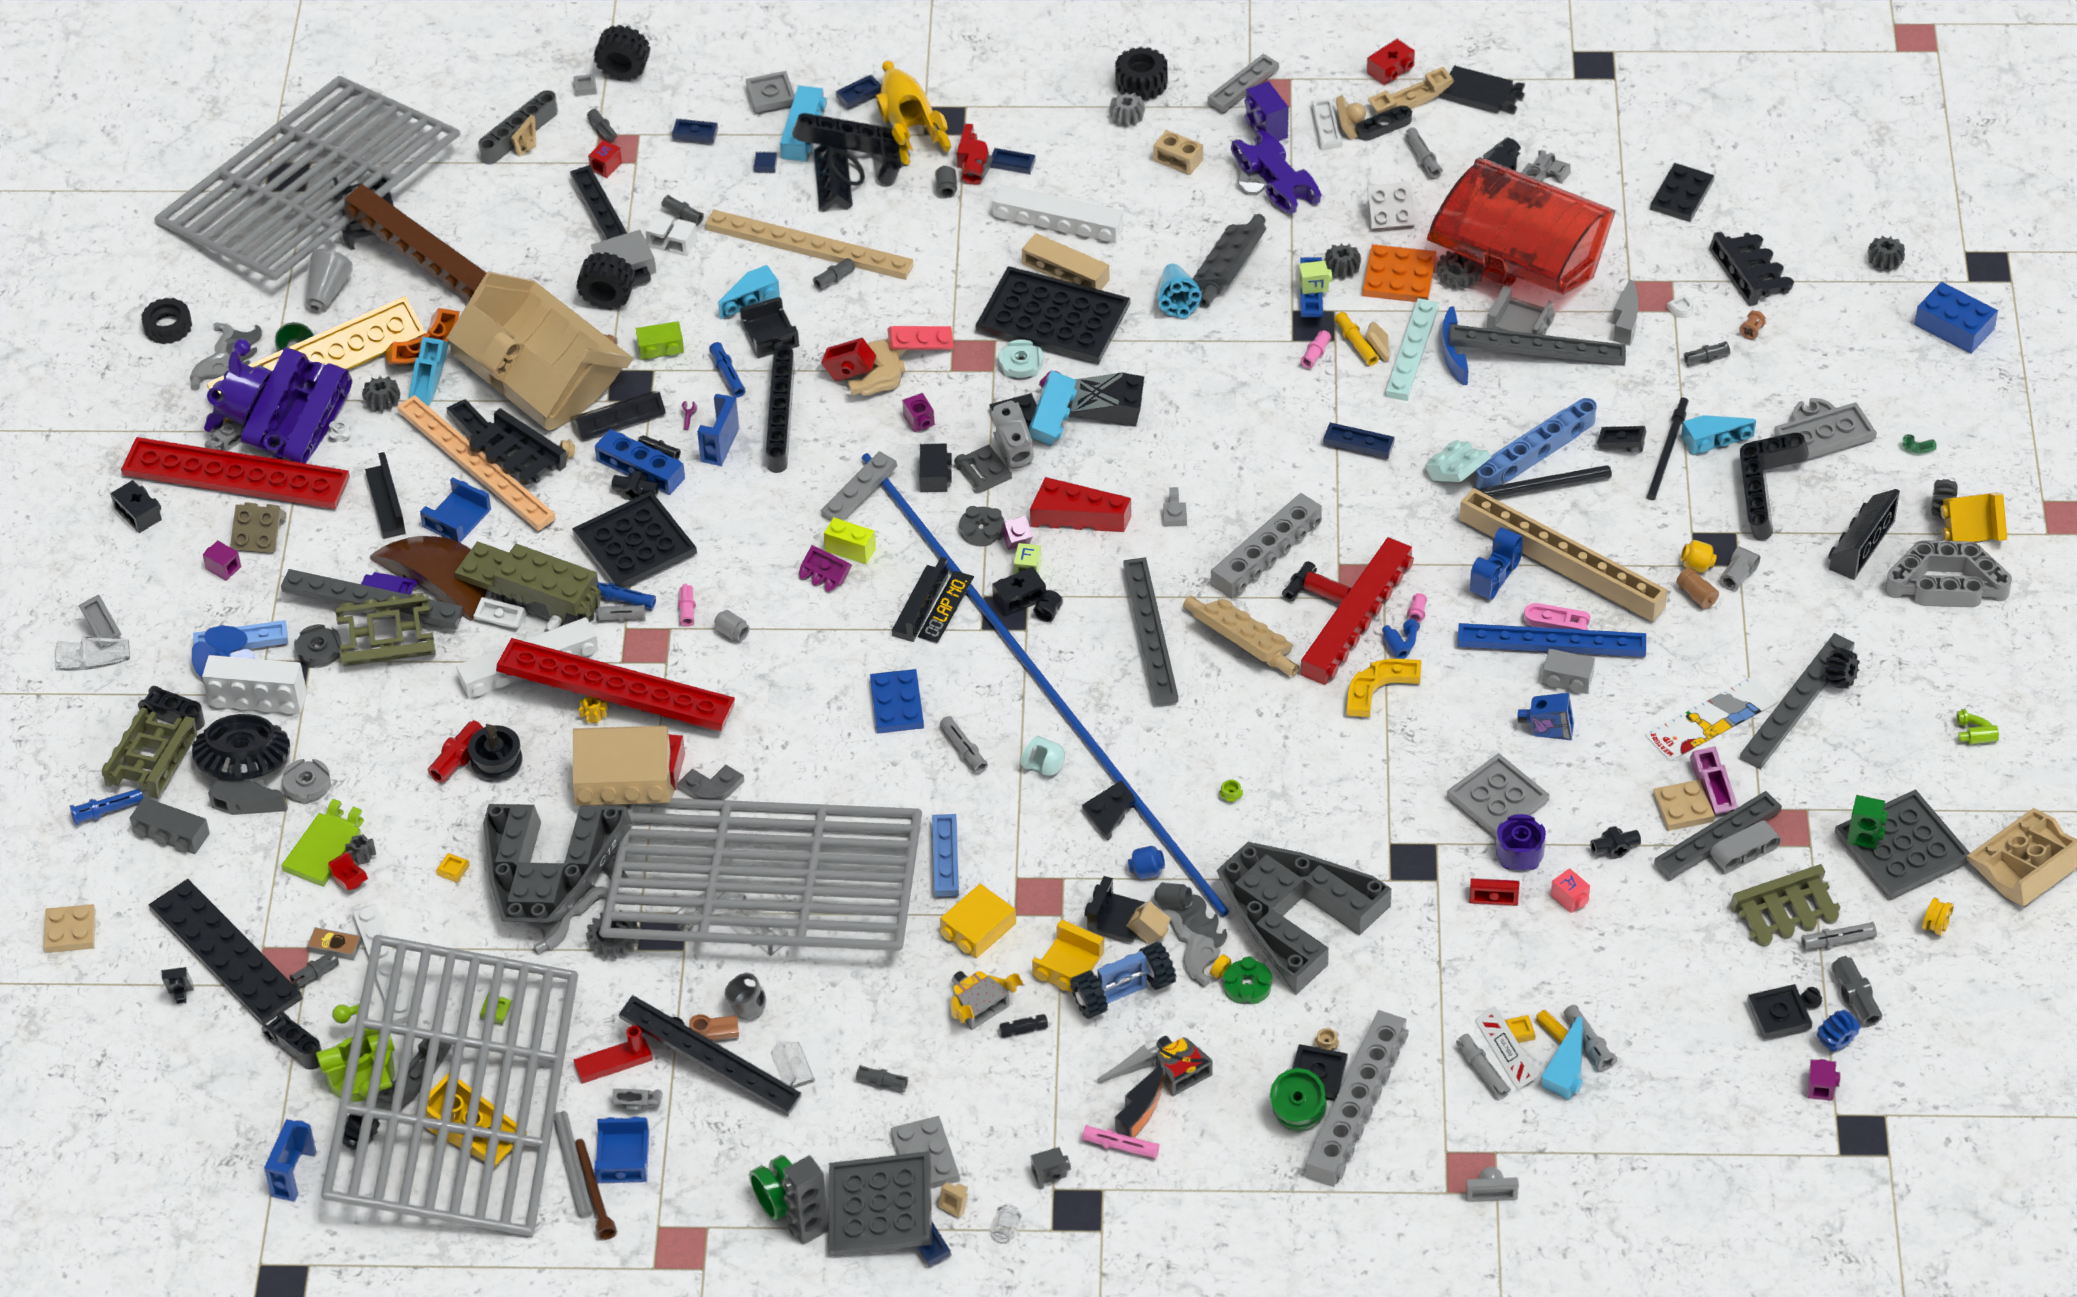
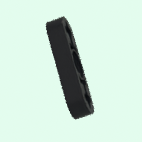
M1402 105L1359 122L1356 129L1358 138L1363 141H1370L1409 125L1412 122V109ZM1382 121H1387V122H1389L1390 124H1388V125H1381V124H1379V123L1382 122Z

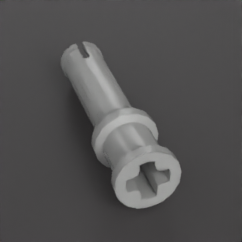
M1574 1004L1564 1010V1016L1567 1017L1572 1025L1578 1016L1583 1019L1585 1051L1594 1058L1598 1070L1606 1071L1613 1067L1617 1062V1057L1606 1047L1607 1042L1605 1039L1596 1035L1578 1006Z

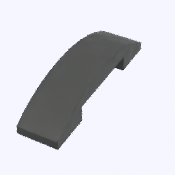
M423 1039L418 1045L417 1055L409 1064L402 1106L411 1101L420 1092L430 1040ZM439 1042L434 1074L443 1062L452 1044ZM390 1079L392 1087L379 1091L377 1100L391 1106L396 1080Z

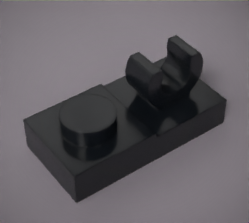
M1645 426L1601 427L1597 444L1599 449L1626 448L1628 452H1631L1632 448H1639V451H1643L1647 430Z
M187 968L161 970L162 981L169 994L174 993L176 1003H187L186 991H194L193 981Z

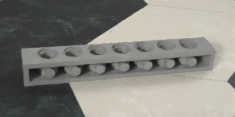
M1381 1010L1377 1011L1306 1161L1305 1178L1332 1187L1335 1186L1338 1178H1343L1346 1170L1345 1162L1347 1158H1352L1355 1151L1354 1143L1356 1139H1361L1364 1132L1363 1124L1365 1120L1369 1121L1373 1112L1372 1104L1374 1100L1378 1101L1381 1096V1085L1383 1081L1387 1082L1390 1077L1392 1062L1396 1063L1400 1054L1399 1046L1401 1043L1405 1044L1408 1038L1409 1030L1406 1029V1018Z

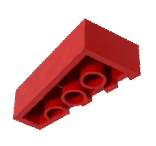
M1045 477L1030 507V526L1039 528V525H1050V528L1059 529L1060 526H1073V530L1092 527L1095 531L1125 532L1132 516L1131 498Z

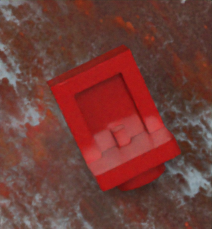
M348 852L328 862L335 882L347 891L360 887L362 882L368 879L366 872L354 864Z

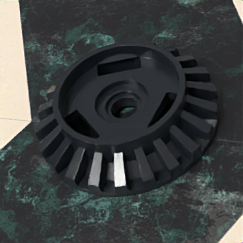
M234 714L220 718L210 724L204 730V733L199 734L196 737V741H193L192 757L196 767L209 776L226 780H246L264 776L281 767L290 755V740L287 733L282 731L280 726L272 725V722L253 714Z

